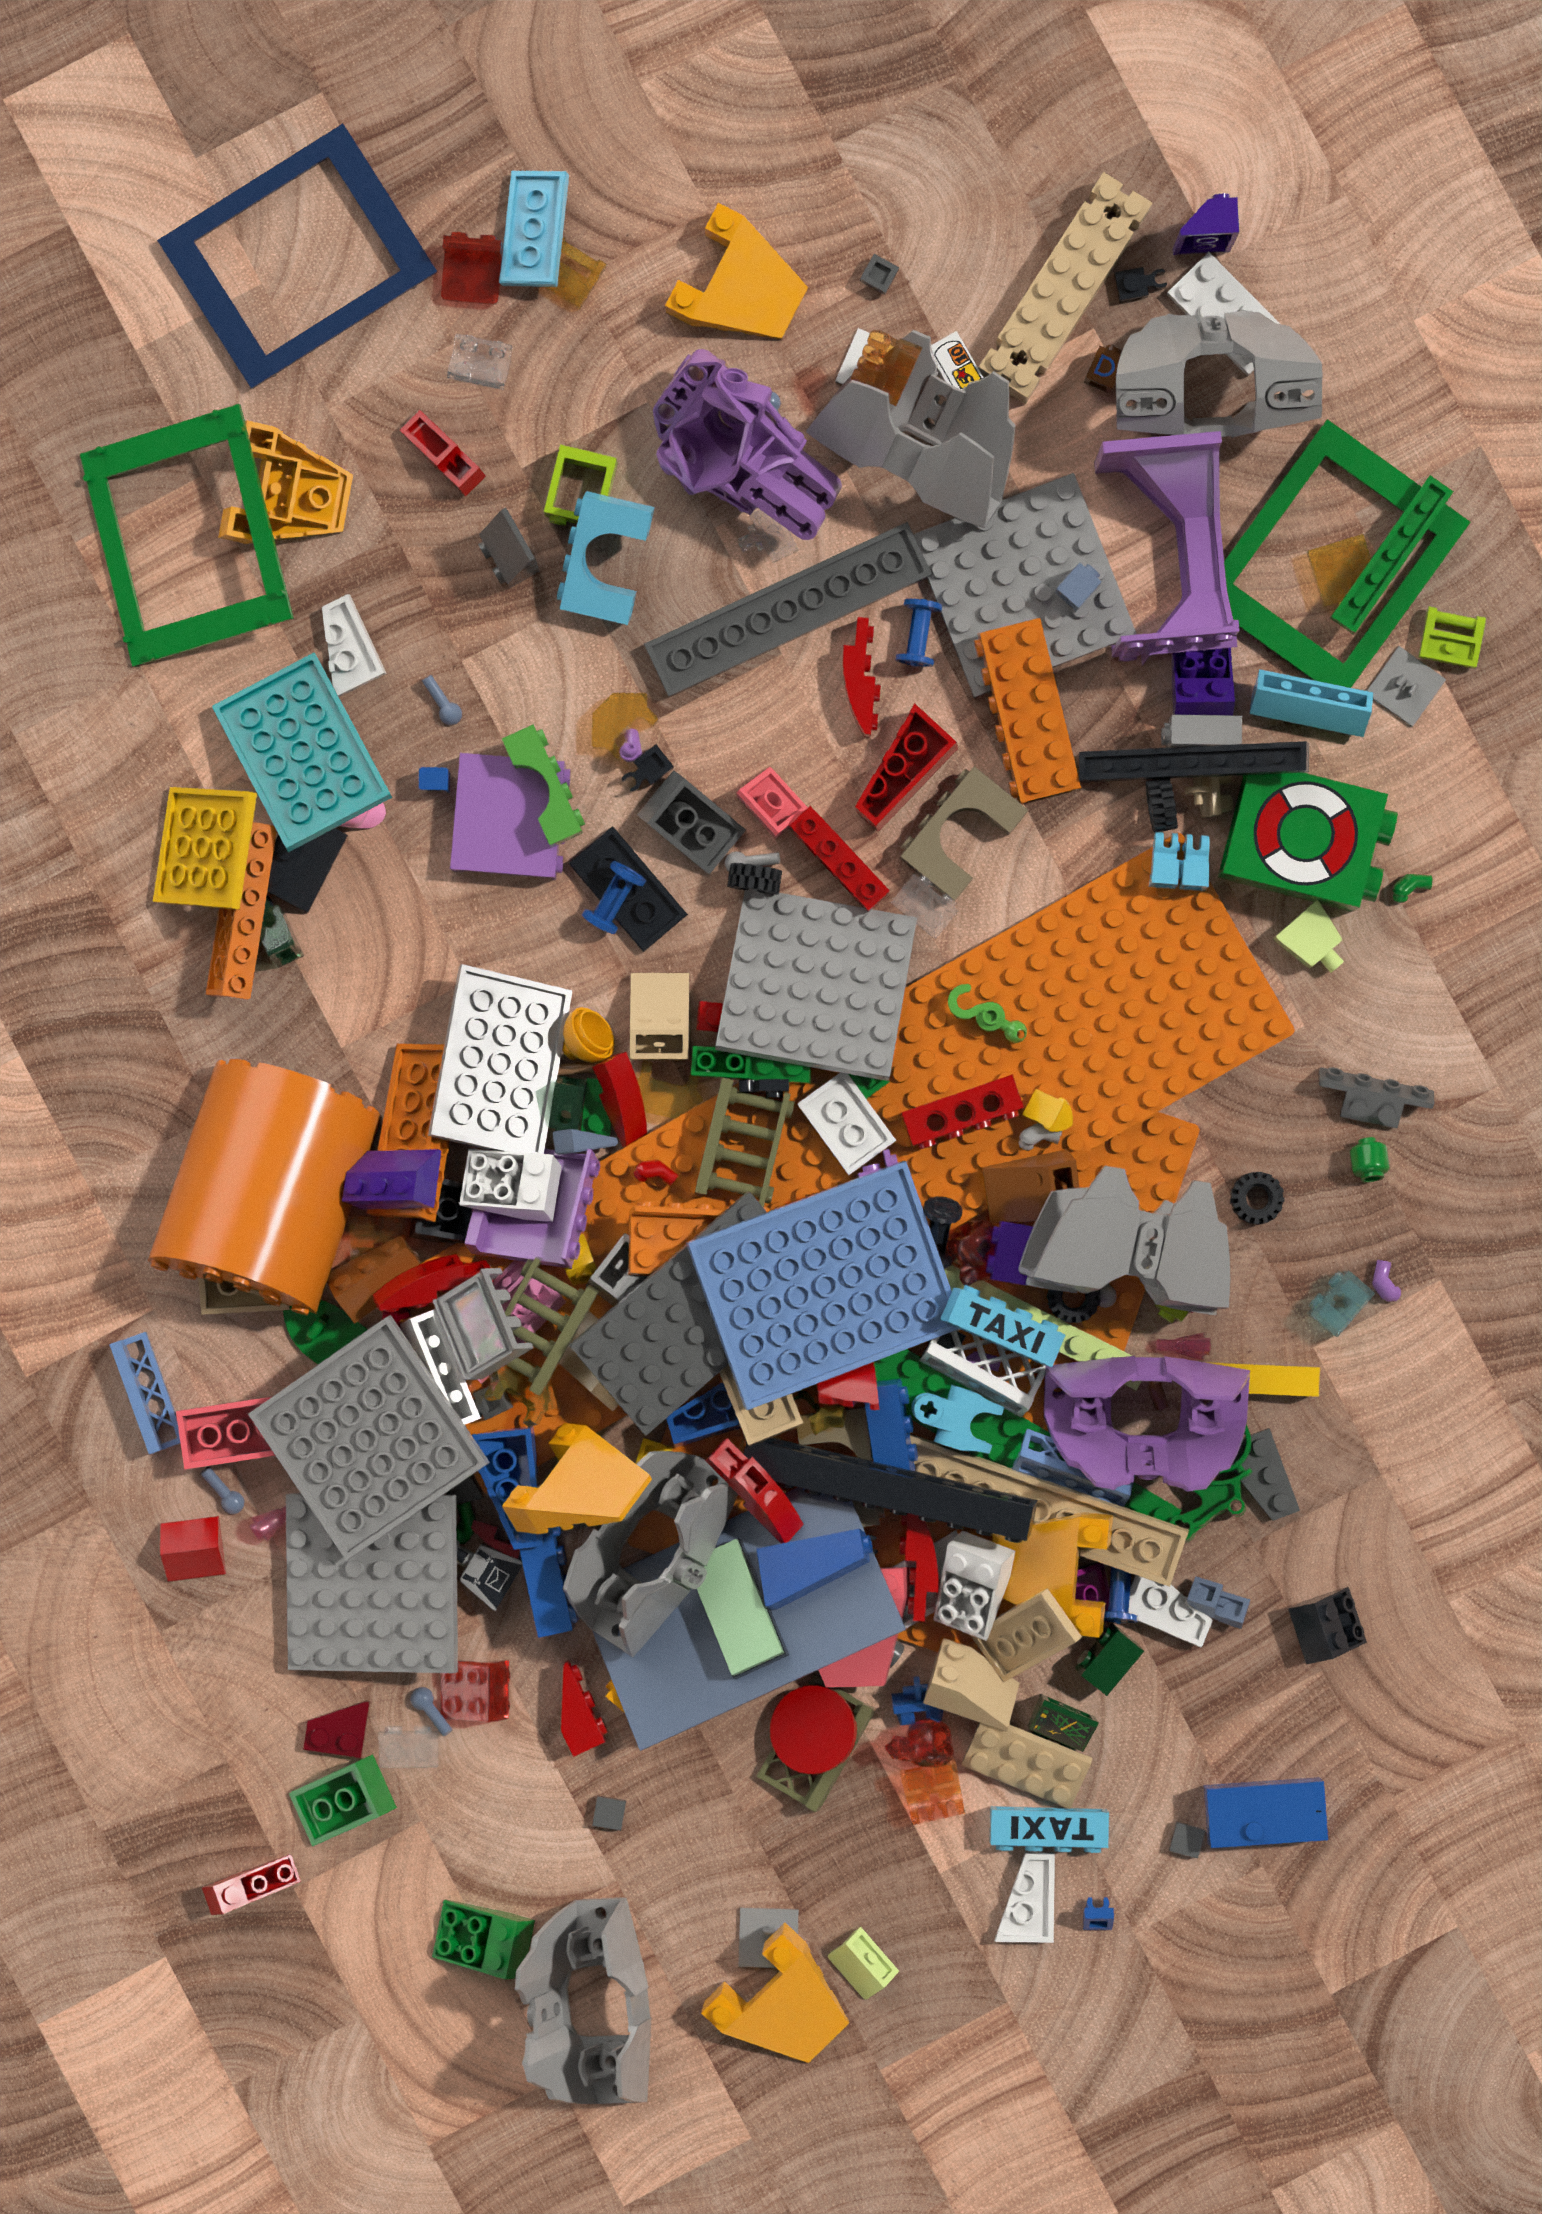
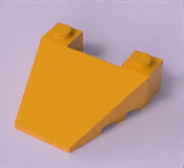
M718 203L705 227V236L728 248L705 292L680 280L677 281L665 304L666 313L691 326L711 327L723 331H737L749 335L782 340L808 290V286L744 215Z
M246 420L245 423L253 456L261 459L258 476L274 540L343 532L353 474L327 458L314 453L301 442L295 441L283 434V431L278 428ZM233 506L223 509L218 538L243 544L253 543L245 509Z
M564 1423L549 1442L550 1447L559 1460L540 1488L517 1485L502 1505V1508L516 1531L533 1534L548 1533V1528L561 1526L562 1530H570L573 1528L572 1524L586 1523L589 1527L621 1522L652 1478L646 1471L588 1426Z
M1081 1512L1071 1516L1033 1523L1030 1537L1027 1541L1022 1540L1021 1543L1007 1541L1005 1536L993 1533L992 1542L1015 1550L1011 1576L1003 1598L1015 1605H1019L1048 1588L1081 1636L1099 1638L1103 1632L1105 1602L1075 1599L1080 1547L1107 1550L1111 1545L1113 1515Z
M785 1922L765 1941L762 1955L779 1972L749 2002H746L724 1981L704 2001L701 2014L725 2035L809 2063L849 2024V2020L835 1994L826 1983L822 1970L813 1959L806 1941Z

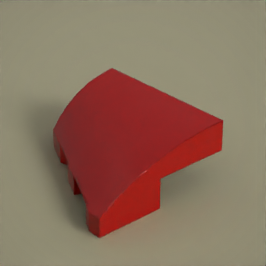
M874 1362L817 1383L819 1403L841 1404L845 1407H853L858 1402L870 1403V1410H880Z

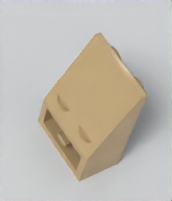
M631 973L630 1060H689V973Z

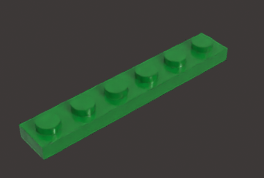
M1429 475L1335 609L1330 619L1354 635L1454 491L1433 476Z

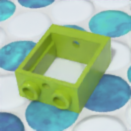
M560 444L544 509L545 517H549V522L566 526V522L578 523L579 516H575L573 511L554 507L565 462L606 472L601 495L610 497L618 464L617 458Z

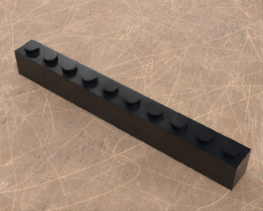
M772 1437L751 1446L748 1445L746 1440L744 1455L748 1459L753 1457L779 1487L793 1488L796 1486L804 1488L806 1493L812 1495L830 1494L833 1495V1499L842 1502H849L851 1499L862 1502L861 1505L867 1508L877 1509L879 1506L888 1508L891 1513L896 1515L914 1514L918 1515V1518L922 1521L936 1522V1520L947 1522L949 1527L955 1529L973 1528L976 1529L978 1534L992 1536L994 1533L1005 1536V1540L1014 1543H1021L1022 1540L1027 1541L1032 1532L1038 1502L1035 1499Z

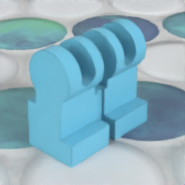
M1155 832L1149 887L1175 889L1178 885V879H1180L1179 889L1206 891L1209 887V836L1201 835L1199 850H1195L1193 848V835L1186 834L1185 842L1182 846L1184 860L1177 859V851L1180 850L1178 833L1171 834L1170 848H1166L1163 844L1164 833Z

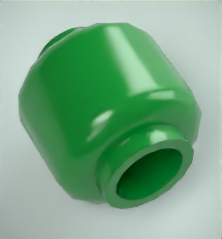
M1362 1138L1358 1140V1145H1355L1350 1150L1352 1172L1354 1176L1361 1178L1362 1182L1382 1180L1384 1174L1390 1170L1387 1147L1384 1143L1376 1142V1138Z

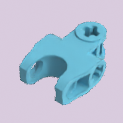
M951 1385L948 1398L931 1393L917 1395L912 1402L911 1410L915 1418L920 1422L938 1428L934 1442L961 1451L990 1453L992 1445L975 1438L971 1433L970 1424L973 1417L982 1412L1002 1416L1004 1407L987 1400L977 1392ZM928 1401H931L930 1405L934 1407V1411L928 1412L924 1416V1412L920 1407L921 1405H927Z

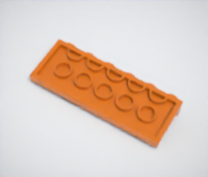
M1036 618L977 633L978 639L974 640L975 650L978 657L983 656L985 668L981 669L984 685H990L992 696L988 697L991 714L996 713L999 725H995V732L998 742L1004 743L1006 753L1001 755L1005 771L1010 770L1013 780L1008 782L1011 796L1014 799L1017 798L1018 802L1022 804L1027 801L1081 788L1041 619Z
M257 822L252 824L240 910L219 908L205 995L234 997L246 1000L251 998L277 833L273 825Z
M397 1043L378 1151L441 1150L434 1208L367 1209V1214L372 1216L421 1218L429 1222H435L441 1186L444 1180L445 1163L449 1152V1141L428 1136L445 1044Z
M639 1202L637 1206H633L629 1211V1275L650 1276L685 1246L686 1242L692 1240L725 1210L713 1209L712 1205L706 1204L696 1205V1208H684V1204L669 1203L667 1207H656L654 1202ZM763 1207L766 1212L771 1211L770 1208Z

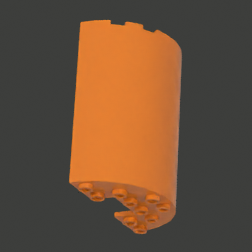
M230 1059L228 1064L223 1060L217 1061L148 1258V1262H151V1267L167 1272L168 1268L180 1271L179 1276L189 1280H196V1277L204 1279L205 1277V1279L222 1284L223 1280L234 1283L233 1287L240 1291L250 1293L251 1289L259 1291L260 1297L264 1298L263 1302L280 1307V1304L283 1303L292 1306L291 1310L298 1314L308 1315L309 1312L316 1314L352 1205L342 1202L346 1172L367 1151H371L382 1118L381 1114L372 1106H368L367 1109L364 1108L362 1099L349 1092L342 1091L339 1095L335 1093V1089L331 1087V1084L292 1070L260 1062L257 1067H251V1063L242 1059Z

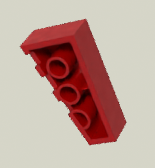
M915 703L909 711L904 724L901 725L892 745L882 758L877 771L873 774L855 805L857 813L877 832L898 813L958 750L957 742Z

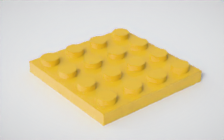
M170 787L153 902L240 910L257 793Z

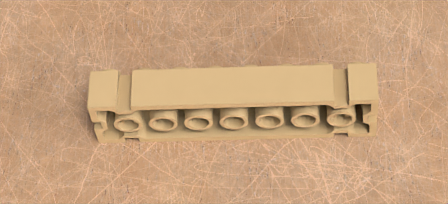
M1105 172L1102 173L1090 193L1089 200L1093 203L1091 205L1086 201L1083 203L997 337L996 345L1000 348L998 351L990 348L978 367L983 377L995 371L1008 380L1009 394L1024 404L1028 402L1039 384L1040 378L1036 374L1038 372L1043 375L1046 374L1130 243L1134 233L1130 228L1133 227L1138 230L1151 209L1152 202L1135 191H1132L1130 196H1127L1121 192L1123 184ZM1115 212L1116 217H1113L1111 220L1106 218L1107 213ZM1018 356L1023 358L1022 363H1019L1017 366L1013 365L1014 359H1011L1012 357L1015 359Z

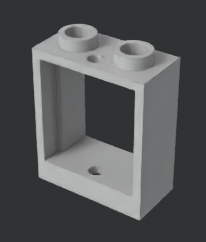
M1171 715L1168 723H1164V728L1161 729V745H1166V748L1242 744V716Z

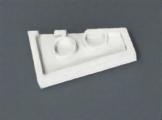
M347 594L323 606L326 642H328L330 659L328 661L329 671L331 672L332 684L338 697L387 674L351 596Z
M1137 1575L1134 1576L1130 1586L1129 1613L1137 1615V1621L1201 1648L1213 1620L1189 1605L1187 1597L1183 1596L1172 1585L1169 1587Z
M1024 1853L994 1939L995 1942L1054 1943V1853Z

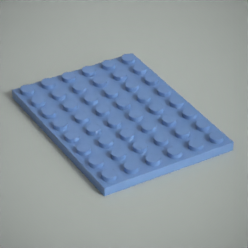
M906 1161L896 1163L686 1242L745 1410H750L959 1329L940 1320L952 1291Z

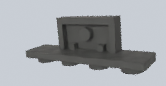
M1321 1067L1319 1070L1320 1086L1346 1091L1340 1110V1117L1398 1128L1404 1104L1429 1109L1434 1107V1091L1422 1085L1409 1086L1393 1079L1380 1080L1364 1073L1351 1074L1343 1072L1335 1067L1328 1069Z

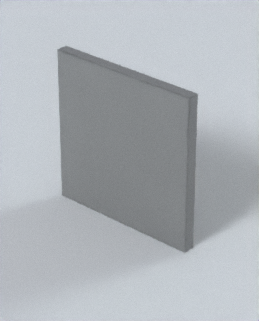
M1398 646L1367 691L1373 692V699L1413 727L1446 679Z
M740 1907L738 1967L776 1968L762 1955L764 1943L784 1922L798 1934L799 1909Z

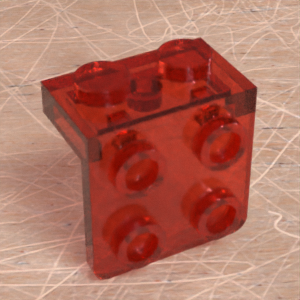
M451 232V236L443 235L442 299L455 302L497 304L500 291L502 241L497 240V237L493 235H480V238H469L468 234L462 232Z
M458 1660V1672L441 1673V1715L444 1719L481 1722L509 1719V1660L486 1662Z

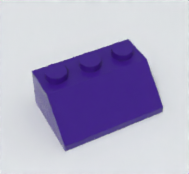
M1222 193L1213 195L1212 199H1207L1180 229L1172 249L1173 255L1231 252L1239 234L1238 198H1230V194Z
M441 1150L367 1151L346 1172L342 1202L361 1209L434 1208Z

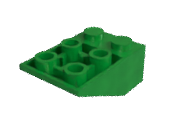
M445 1899L443 1901L432 1957L505 1980L516 1979V1970L529 1953L535 1920L509 1912Z

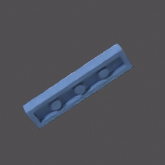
M147 1332L109 1344L148 1453L152 1454L179 1444L180 1436L176 1412ZM139 1340L143 1341L146 1352L141 1361L130 1356L127 1348L128 1344ZM147 1357L149 1358L151 1366L145 1364ZM133 1362L139 1365L137 1371L135 1370ZM143 1367L154 1372L156 1379L151 1389L140 1384L138 1376ZM157 1384L161 1393L155 1391ZM143 1390L149 1392L147 1398H145ZM153 1394L162 1398L166 1405L161 1416L150 1412L148 1404ZM167 1411H168V1414H169V1416H170L171 1421L168 1420V1419H165V1416H166V1414H167ZM153 1417L159 1420L156 1426ZM162 1422L173 1426L177 1436L176 1439L165 1443L161 1442L158 1431Z
M1026 1429L1020 1452L1013 1463L1012 1470L1050 1481L1122 1507L1125 1506L1131 1495L1132 1482L1128 1485L1117 1487L1115 1490L1095 1487L1080 1469L1069 1466L1066 1462L1059 1459L1056 1454L1059 1451L1051 1437ZM1033 1441L1041 1444L1045 1451L1037 1452L1029 1449V1442Z

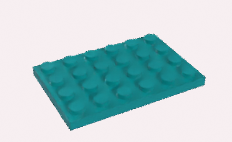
M315 652L212 705L218 720L288 852L392 798Z

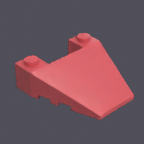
M909 1567L880 1568L903 1620L906 1606H908V1598L910 1597ZM898 1634L819 1669L818 1671L825 1687L885 1686Z

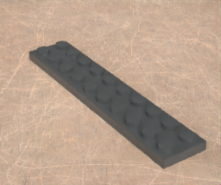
M908 522L653 639L645 643L644 646L668 697H672L931 576L932 573Z

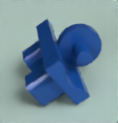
M919 1676L913 1677L914 1685L903 1686L902 1693L891 1694L893 1712L897 1714L901 1726L915 1723L914 1712L926 1711V1719L929 1722L942 1721V1709L923 1703L928 1684H920Z

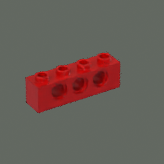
M811 805L789 825V829L868 912L890 893V890Z
M1012 1074L901 1112V1117L911 1146L918 1145L921 1150L936 1145V1138L946 1135L947 1140H951L964 1135L962 1129L974 1126L975 1131L991 1126V1119L1000 1116L1003 1121L1019 1116L1018 1110L1023 1109L1024 1106ZM986 1096H994L998 1100L999 1106L995 1112H988L984 1109L983 1099ZM965 1105L970 1109L971 1117L968 1121L962 1122L956 1118L955 1109L958 1106ZM929 1116H940L943 1119V1128L939 1131L929 1129L927 1125Z

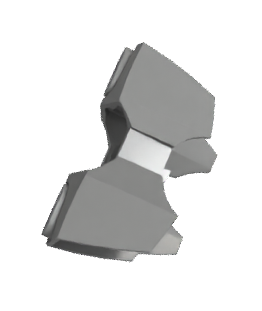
M1239 310L1238 312L1224 313V319L1220 316H1205L1200 319V323H1197L1195 315L1167 314L1151 318L1142 331L1130 335L1119 359L1116 373L1117 429L1169 435L1221 431V437L1231 436L1233 438L1261 430L1319 419L1322 417V362L1308 343L1290 326L1277 324L1259 312ZM1231 353L1251 357L1255 377V401L1248 402L1233 418L1232 416L1192 418L1190 420L1184 417V369L1187 360L1200 355ZM1306 390H1313V394L1308 397L1302 395ZM1129 400L1136 401V404L1133 406L1126 405Z
M912 330L887 351L875 350L839 388L806 430V433L859 468L868 466L881 467L908 481L917 491L922 502L963 521L985 528L1001 504L1013 452L1016 425L1009 418V381L993 371L980 380L970 382L962 390L946 383L937 377L939 373L936 371L938 364L933 355L931 337ZM939 395H943L946 398V401H943L941 405L938 404L940 400ZM928 418L933 419L935 424L930 423ZM908 431L934 446L925 445L902 432Z
M1104 1166L1089 1187L1068 1188L1050 1192L1029 1236L1018 1268L1021 1274L1027 1276L1026 1285L1071 1293H1077L1078 1291L1087 1294L1102 1289L1103 1286L1119 1277L1132 1275L1140 1279L1145 1290L1156 1305L1209 1315H1216L1217 1309L1229 1308L1230 1253L1227 1225L1218 1221L1211 1183L1192 1180L1186 1192L1176 1203L1164 1200L1153 1213L1139 1210V1200L1130 1187L1125 1169Z
M653 1451L645 1455L637 1465L651 1476L652 1480L621 1522L603 1524L599 1531L593 1529L587 1541L581 1547L575 1549L563 1590L577 1615L592 1631L631 1657L635 1656L672 1611L691 1592L690 1588L697 1589L704 1582L707 1575V1570L704 1566L708 1564L738 1494L700 1456L673 1451ZM718 1479V1484L712 1486V1482ZM656 1510L675 1520L680 1546L674 1554L673 1561L658 1579L641 1583L619 1565L620 1554L638 1522L649 1512Z
M627 1898L574 1900L558 1911L532 1937L531 1949L516 1970L514 1990L520 1995L523 2004H530L527 2010V2019L529 2025L534 2030L526 2034L525 2054L522 2065L527 2082L545 2089L550 2100L572 2104L642 2103L648 2100L652 2020L647 1990L649 1987ZM602 1907L606 1910V1918L601 1913ZM598 1965L606 1967L607 1976L617 1981L626 1990L624 1994L626 1997L628 2032H631L630 2035L588 2037L577 2034L571 2023L568 1986L573 1970Z

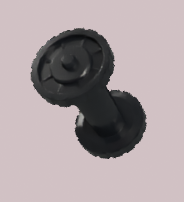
M937 1196L925 1201L923 1211L925 1216L930 1219L929 1228L943 1268L946 1269L952 1265L954 1259L952 1250L947 1247L950 1227L952 1223L961 1219L963 1209L957 1201Z

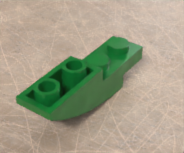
M693 1046L691 1075L730 1080L789 1079V1083L810 1084L811 1067L715 1050V1047Z

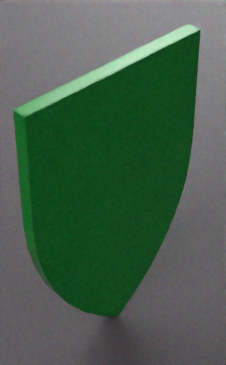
M320 1300L316 1314L309 1312L308 1315L298 1314L291 1310L292 1306H290L289 1310H283L284 1321L291 1339L302 1353L318 1365L369 1330L359 1322L354 1323L347 1313L336 1305Z

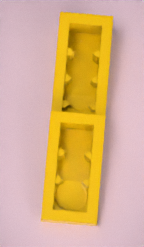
M1205 1362L1250 1370L1249 1394L1319 1397L1320 1367Z

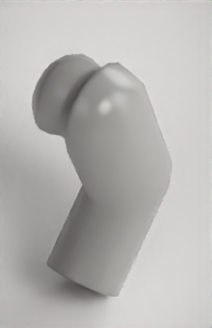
M1036 1123L1021 1132L1018 1143L1020 1148L1026 1151L1032 1150L1034 1144L1041 1140L1058 1144L1062 1131L1051 1132L1044 1129L1043 1125Z

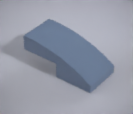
M1195 1576L1187 1603L1213 1619L1242 1629L1250 1605V1599L1224 1592L1223 1584Z

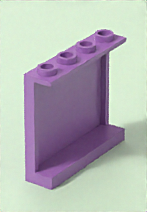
M460 753L450 869L455 872L472 871L546 877L556 880L557 873H562L563 856H558L559 845L550 847L538 820L549 802L550 792L546 780L533 770L515 768L510 757ZM557 761L561 772L556 773L560 784L566 782L569 787L571 769H566L565 761Z
M544 1149V1154L554 1155L562 1166L553 1222L524 1220L473 1209L464 1243L471 1254L527 1262L528 1259L534 1261L535 1257L539 1256L543 1258L541 1262L543 1265L572 1269L573 1261L578 1259L580 1253V1243L578 1242L580 1233L585 1231L587 1224L586 1208L593 1200V1179L598 1177L600 1171V1161L592 1149H587L586 1155L578 1153L558 1155V1153H555V1150Z

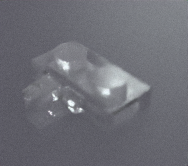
M758 507L749 515L753 525L748 527L750 533L737 539L742 552L757 546L759 551L766 549L772 564L798 551L790 531Z

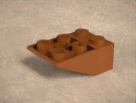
M1067 1149L982 1167L991 1223H999L1000 1221H1036L1051 1191L1080 1188L1076 1160Z

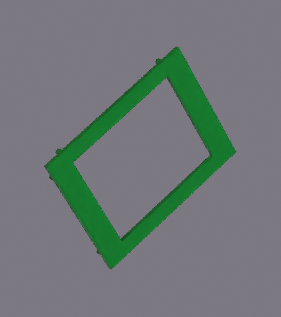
M241 404L213 410L211 413L103 447L98 446L96 449L80 454L85 473L83 480L87 482L123 627V642L127 644L132 667L294 619ZM228 440L266 595L145 631L107 478Z
M1327 419L1225 559L1224 566L1233 620L1239 621L1241 629L1312 680L1351 688L1471 522L1445 504L1427 529L1436 535L1346 661L1342 663L1233 583L1325 456L1402 512H1404L1421 487Z

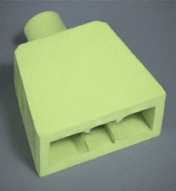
M1318 900L1313 902L1273 938L1277 944L1308 968L1321 961L1329 972L1332 973L1344 962L1333 950L1342 941V938Z

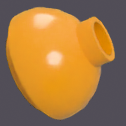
M585 1007L576 1008L569 1014L563 1028V1053L569 1059L575 1060L579 1058L586 1062H600L610 1057L614 1051V1036L607 1021L599 1013Z

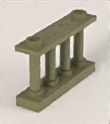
M722 1078L695 1193L707 1195L708 1189L714 1190V1188L742 1195L749 1191L755 1198L760 1199L759 1203L764 1207L765 1203L771 1204L774 1187L769 1186L784 1120L785 1117L791 1119L795 1101L789 1100L790 1093L784 1094L782 1102L737 1091L738 1088L732 1087L733 1080ZM735 1102L780 1113L776 1130L731 1120V1116L726 1115L728 1104L734 1105ZM731 1131L773 1141L769 1159L724 1148V1145L719 1144L721 1132L727 1133ZM722 1159L766 1170L763 1187L717 1177V1173L712 1172L714 1162H720Z
M537 1256L534 1261L528 1259L520 1273L524 1278L509 1303L505 1315L506 1317L511 1316L519 1304L558 1326L557 1330L561 1331V1334L556 1342L553 1340L549 1342L520 1326L512 1331L513 1335L527 1343H532V1346L544 1352L543 1355L547 1359L542 1368L537 1365L533 1367L519 1358L506 1365L529 1377L528 1381L533 1383L529 1390L540 1396L599 1290L590 1285L585 1290L581 1288L577 1290L538 1268L543 1258ZM532 1278L572 1300L571 1304L576 1307L571 1316L567 1314L563 1316L524 1294ZM496 1329L490 1338L485 1336L479 1345L477 1352L481 1355L477 1361L481 1362L488 1358L489 1355L491 1356L501 1350L500 1347L495 1345L499 1338Z

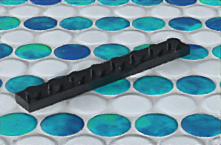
M1307 741L1079 752L1080 782L1309 772V743Z

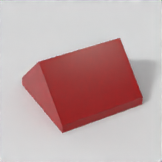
M219 1516L160 1524V1556L168 1582L226 1574Z

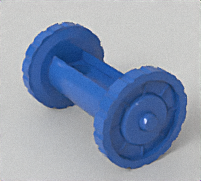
M904 599V606L913 610L907 653L896 654L895 661L913 667H932L934 660L925 656L931 613L942 611V604L926 599Z
M613 861L610 868L616 874L594 911L585 909L582 913V916L588 922L611 934H615L618 930V927L612 921L633 885L643 886L646 882L644 877L633 869ZM621 879L626 882L623 889L618 886V881Z
M1111 1567L1108 1611H1105L1104 1621L1115 1624L1137 1623L1138 1616L1129 1613L1131 1573Z

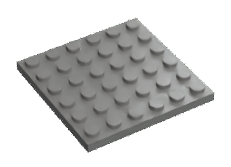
M1074 473L1002 500L998 510L985 528L955 518L913 534L932 573L927 579L936 602L942 604L941 615L974 698L991 692L990 685H984L981 669L985 668L983 656L978 657L975 650L974 640L978 639L977 633L1040 618L1052 668L1114 645L1120 636L1137 635ZM1079 563L1083 566L1089 564L1100 574L1098 579L1102 582L1076 612L1055 591Z
M755 889L745 890L715 1050L889 1081L917 917L873 909L868 912L862 907L784 893L776 895L761 893Z
M391 1315L384 1318L248 1414L346 1561L490 1463Z
M286 1494L288 1670L415 1673L458 1672L456 1495H442L346 1561L302 1494Z

